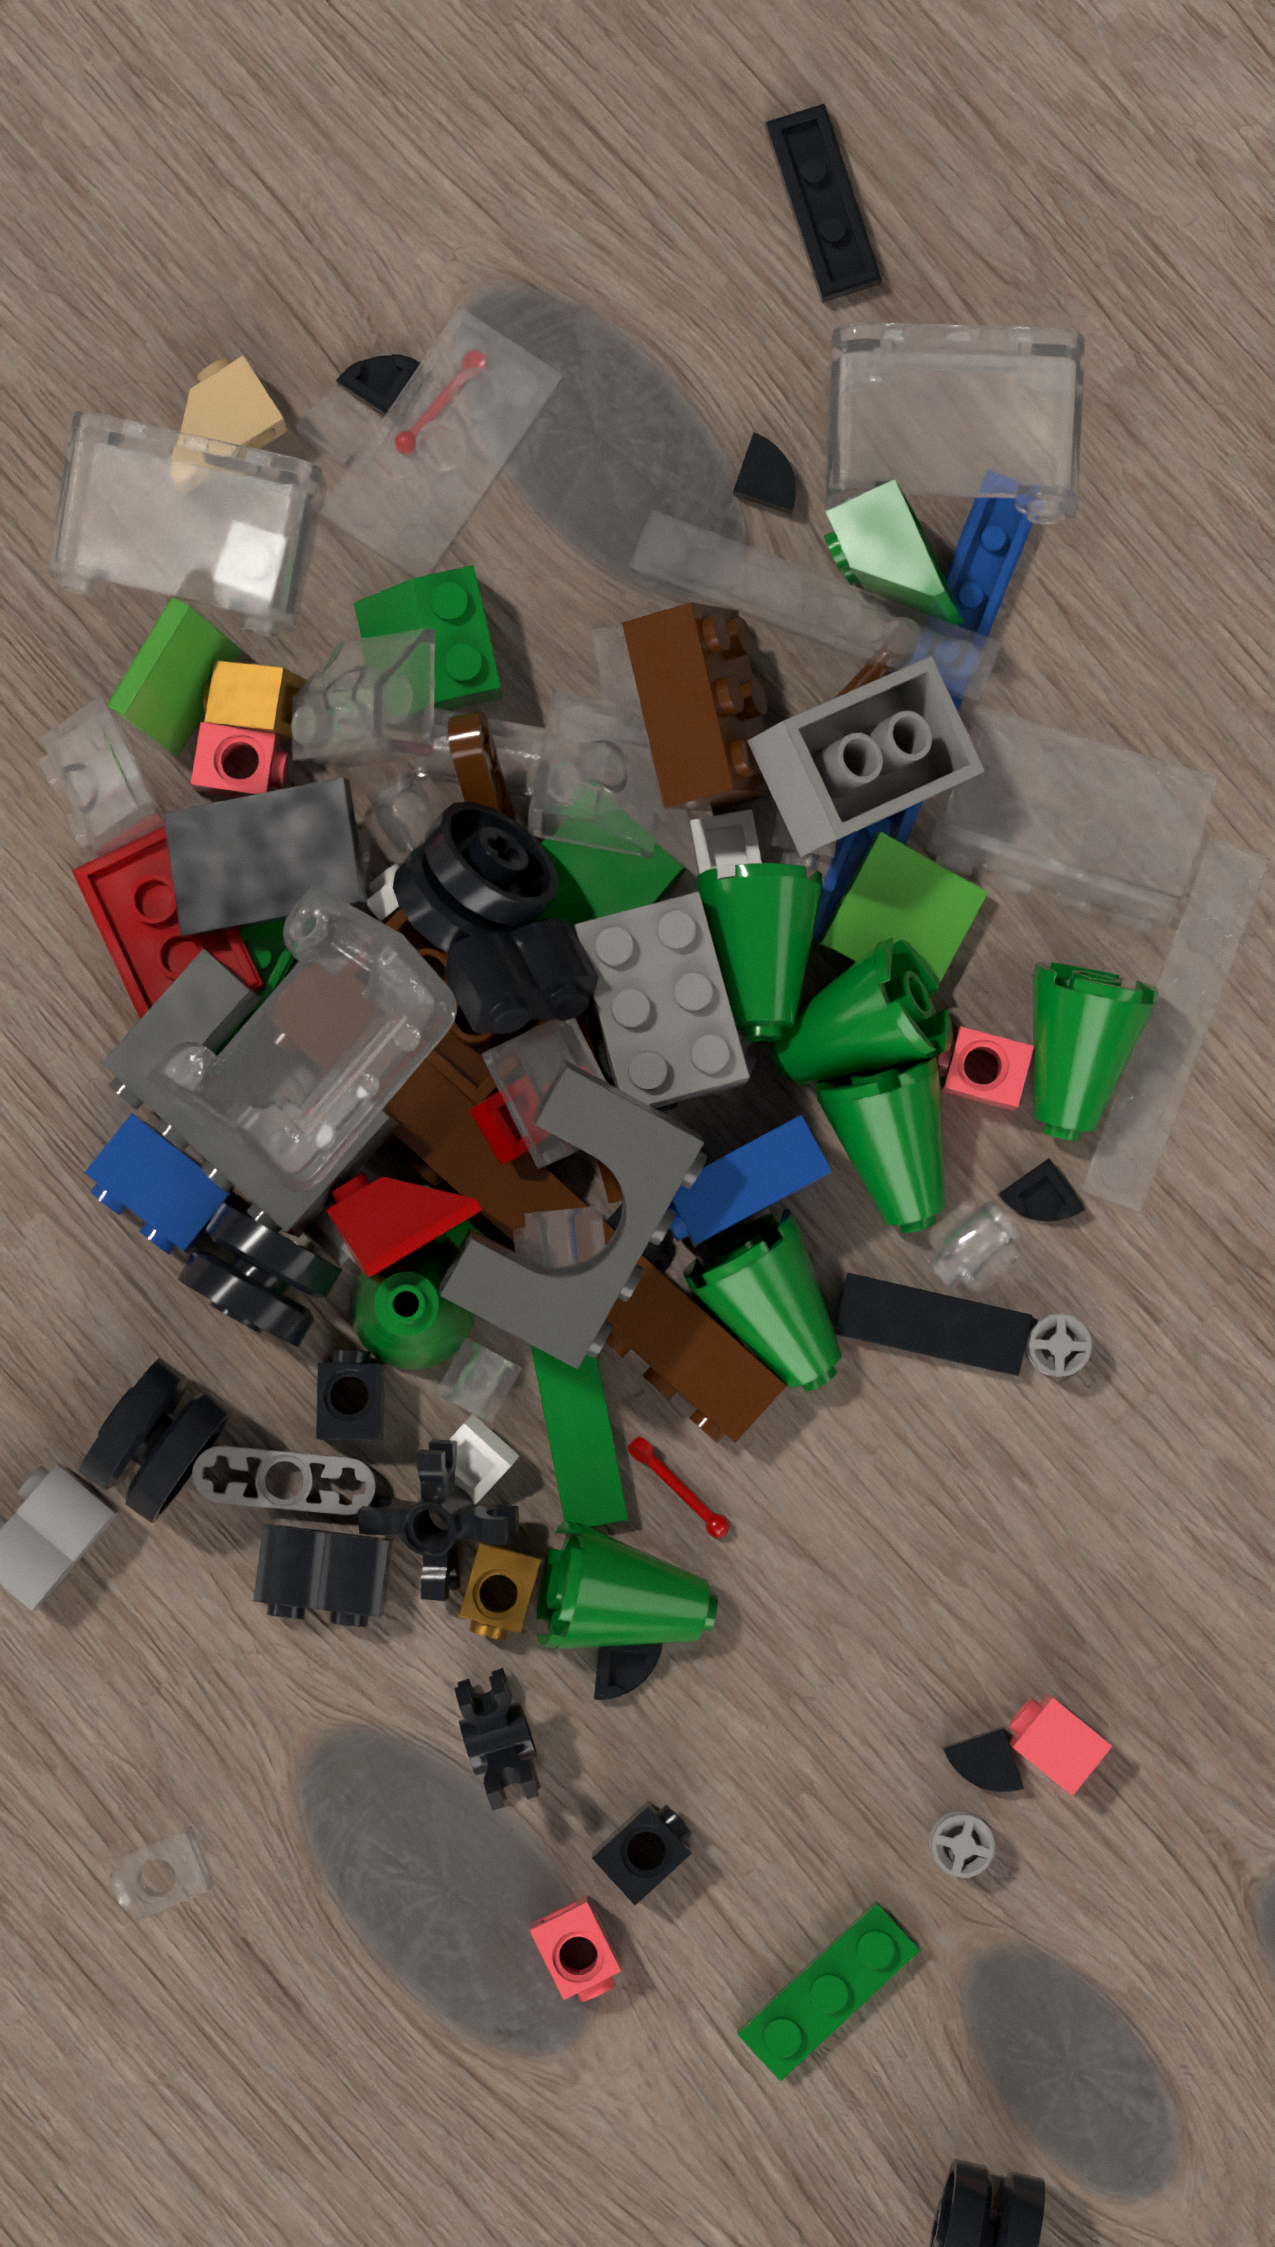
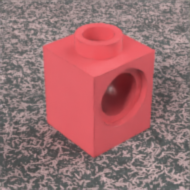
M200 722L191 785L196 792L232 798L270 792L273 788L283 789L287 775L289 752L279 751L280 741L276 733ZM238 749H250L256 752L259 757L256 771L245 779H234L228 776L225 770L227 758Z
M960 1026L956 1031L954 1040H952L950 1050L937 1056V1062L940 1065V1076L944 1077L941 1092L1014 1111L1019 1106L1034 1046ZM982 1050L990 1053L995 1058L998 1072L993 1082L977 1084L967 1077L964 1071V1060L968 1053Z
M1046 1694L1040 1703L1031 1697L1020 1708L1008 1725L1015 1732L1008 1743L1072 1796L1112 1748L1111 1744L1049 1694Z
M588 1895L531 1923L530 1933L563 2000L578 1994L581 2002H585L615 1986L612 1976L621 1972V1962ZM573 1937L587 1938L596 1947L597 1957L586 1968H571L561 1958L560 1949L562 1945Z

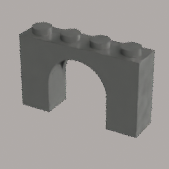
M203 949L103 1060L102 1064L116 1076L109 1083V1086L137 1110L143 1103L147 1104L161 1117L154 1127L179 1150L183 1152L191 1145L207 1159V1162L200 1169L222 1190L229 1194L237 1187L253 1202L247 1212L255 1221L276 1233L283 1229L286 1233L299 1238L334 1199L331 1191L351 1180L397 1129L400 1123L358 1084L342 1075L293 1130L281 1138L262 1144H242L226 1137L213 1122L206 1106L204 1082L207 1068L218 1048L263 998L218 957Z
M563 1060L533 1114L534 1123L538 1127L594 1156L612 1171L622 1191V1213L614 1235L605 1247L591 1258L577 1264L558 1267L532 1262L478 1232L469 1229L439 1283L441 1297L578 1369L586 1354L596 1358L603 1348L613 1324L605 1319L617 1298L627 1302L633 1294L644 1271V1268L637 1264L648 1242L658 1246L665 1237L676 1213L668 1208L680 1185L687 1189L692 1187L706 1162L707 1155L700 1151L704 1140L699 1132L574 1064Z

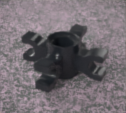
M432 1439L429 1442V1450L421 1449L417 1452V1470L421 1483V1498L417 1502L404 1501L394 1497L375 1496L370 1503L371 1507L362 1506L358 1510L359 1534H402L407 1545L414 1552L423 1556L421 1574L422 1600L446 1601L449 1598V1590H457L461 1586L456 1544L460 1539L505 1545L508 1542V1534H516L519 1531V1506H475L470 1495L455 1485L457 1441ZM429 1509L438 1511L445 1517L448 1522L449 1531L438 1528L432 1522Z
M504 1668L491 1671L493 1676H490L489 1680L492 1690L485 1694L474 1693L469 1679L457 1682L458 1687L454 1688L459 1709L464 1718L459 1720V1726L475 1776L486 1773L483 1783L492 1811L504 1807L503 1800L507 1799L504 1788L510 1784H521L527 1800L539 1796L538 1789L541 1788L532 1758L537 1757L532 1734L521 1702L511 1704L512 1693Z

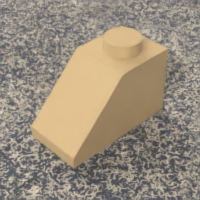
M244 355L233 362L228 357H225L210 364L198 374L197 379L200 383L190 388L171 470V477L183 497L288 431L283 416Z

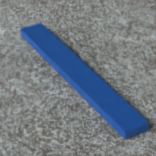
M988 469L985 472L944 576L964 623L950 627L927 619L909 664L912 665L932 656L957 711L960 709L1045 494L1042 490ZM922 802L840 839L822 884L823 890L813 939L818 940L874 834L876 832H883L906 845Z

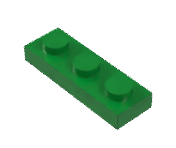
M875 1901L737 2030V2035L781 2082L906 1965L920 1949Z

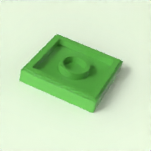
M173 597L168 602L121 680L107 707L160 747L179 756L205 713L202 702L203 690L207 680L212 677L214 660L235 662L242 649L192 607Z
M876 832L817 943L855 963L878 943L894 937L893 943L903 939L909 942L922 956L939 985L988 892L885 833Z

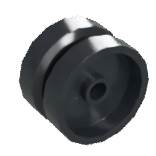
M454 802L440 814L426 832L425 842H422L413 849L396 870L393 890L400 909L413 927L434 946L449 954L452 944L469 936L490 931L512 932L521 926L534 922L558 895L559 877L552 859L542 845L517 821L492 807L476 802Z
M221 1201L206 1231L212 1241L236 1254L234 1261L230 1264L207 1251H193L177 1280L212 1300L210 1303L212 1307L258 1333L265 1330L299 1347L315 1319L310 1309L284 1294L287 1287L291 1285L314 1298L328 1297L343 1269Z
M158 1358L134 1387H131L116 1404L100 1428L99 1436L91 1446L79 1469L81 1474L104 1490L118 1486L136 1464L140 1465V1469L126 1492V1505L151 1523H154L164 1513L192 1476L195 1461L200 1454L213 1446L234 1411L233 1408L209 1391H205L195 1395L177 1417L172 1415L187 1389V1376L162 1358Z
M954 2159L945 2181L941 2199L937 2205L929 2247H1039L1045 2205L1044 2179L1011 2171L1000 2183L991 2209L993 2181L987 2166Z

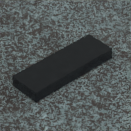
M825 103L765 122V130L821 303L880 285L882 278Z
M847 1272L834 1332L838 1336L1019 1377L1032 1315Z

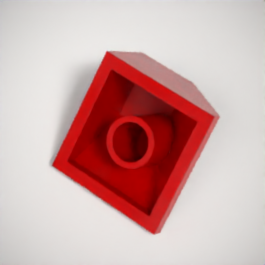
M364 1172L331 1191L337 1203L325 1209L361 1272L367 1277L375 1275L482 1211L475 1198L387 1177H379L370 1183Z

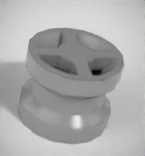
M1062 1313L1044 1316L1029 1329L1025 1347L1026 1356L1031 1365L1044 1375L1052 1377L1073 1375L1081 1370L1090 1358L1092 1350L1091 1335L1084 1323L1074 1316Z
M954 1810L944 1813L934 1822L929 1832L928 1846L932 1858L943 1872L957 1878H970L979 1875L989 1866L994 1856L995 1841L991 1830L979 1816L970 1811Z

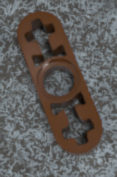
M477 712L451 716L448 722L449 746L464 802L472 801L492 807L516 821L485 713Z

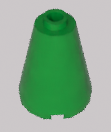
M748 863L735 865V876L732 878L718 880L717 868L706 870L697 875L696 891L700 893L736 1030L743 1031V1039L745 1041H777L782 1039V1030L794 1027L823 890L822 873L818 870L806 879L805 866L779 863Z
M894 937L878 943L797 1011L794 1027L782 1030V1039L774 1041L770 1046L772 1061L784 1078L791 1077L796 1083L805 1085L930 1059L950 1050L953 1034L948 1008L937 1013L930 994L940 990V987L922 956L909 942L901 939L893 943Z
M1036 962L1032 975L1034 1046L1033 1118L1045 1123L1043 1133L1061 1139L1079 1141L1082 1131L1094 1132L1157 1003L1158 988L1138 980L1136 981L1135 989L1121 987L1122 981L1118 980L1119 975L1055 962H1051L1049 968L1042 962Z
M936 1056L930 1059L833 1078L817 1083L815 1085L817 1101L886 1225H899L901 1233L916 1232L937 1223L935 1215L946 1208L940 1065H938Z
M790 1209L783 1210L779 1223L773 1213H770L720 1239L711 1246L716 1254V1258L705 1267L702 1266L698 1258L688 1265L683 1275L689 1284V1288L788 1388L802 1386L805 1392H809L823 1386L836 1376L837 1370L834 1365L841 1359L842 1353L799 1222L795 1219Z
M423 1245L371 1277L364 1276L360 1272L352 1289L350 1314L356 1335L368 1351H371L373 1356L393 1367L409 1370L425 1369L449 1359L467 1341L474 1324L475 1314L440 1296L439 1283L451 1264L453 1257L440 1249ZM402 1292H412L418 1298L419 1307L412 1316H400L395 1310L397 1297Z
M564 1520L558 1526L555 1533L566 1535L561 1550L548 1549L538 1594L536 1619L548 1621L549 1633L537 1634L538 1642L542 1647L563 1649L696 1642L700 1638L702 1631H711L717 1615L718 1597L717 1594L710 1593L707 1579L580 1523Z

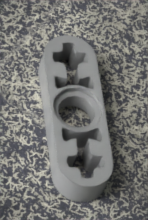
M215 1446L199 1455L192 1471L193 1483L198 1493L211 1502L352 1515L358 1513L362 1506H369L377 1492V1479L372 1468L364 1461L353 1457L236 1446ZM219 1456L229 1457L228 1463L230 1468L249 1471L251 1470L249 1457L261 1458L262 1461L255 1477L258 1497L246 1496L245 1493L250 1484L247 1482L235 1481L228 1483L224 1493L215 1491V1481L205 1479L206 1467L216 1466ZM281 1461L295 1464L303 1475V1486L300 1492L289 1499L276 1497L267 1485L269 1470L273 1465ZM312 1463L325 1465L321 1478H340L344 1473V1468L355 1469V1478L359 1481H364L366 1484L365 1493L355 1494L352 1504L341 1503L340 1492L321 1489L319 1490L321 1503L309 1502L308 1498L314 1487Z

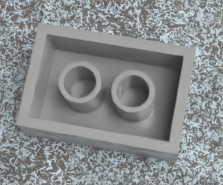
M932 656L786 719L747 740L801 857L985 772Z
M699 892L574 925V932L599 976L592 1003L616 1088L653 1108H658L747 1083L749 1079L747 1066Z

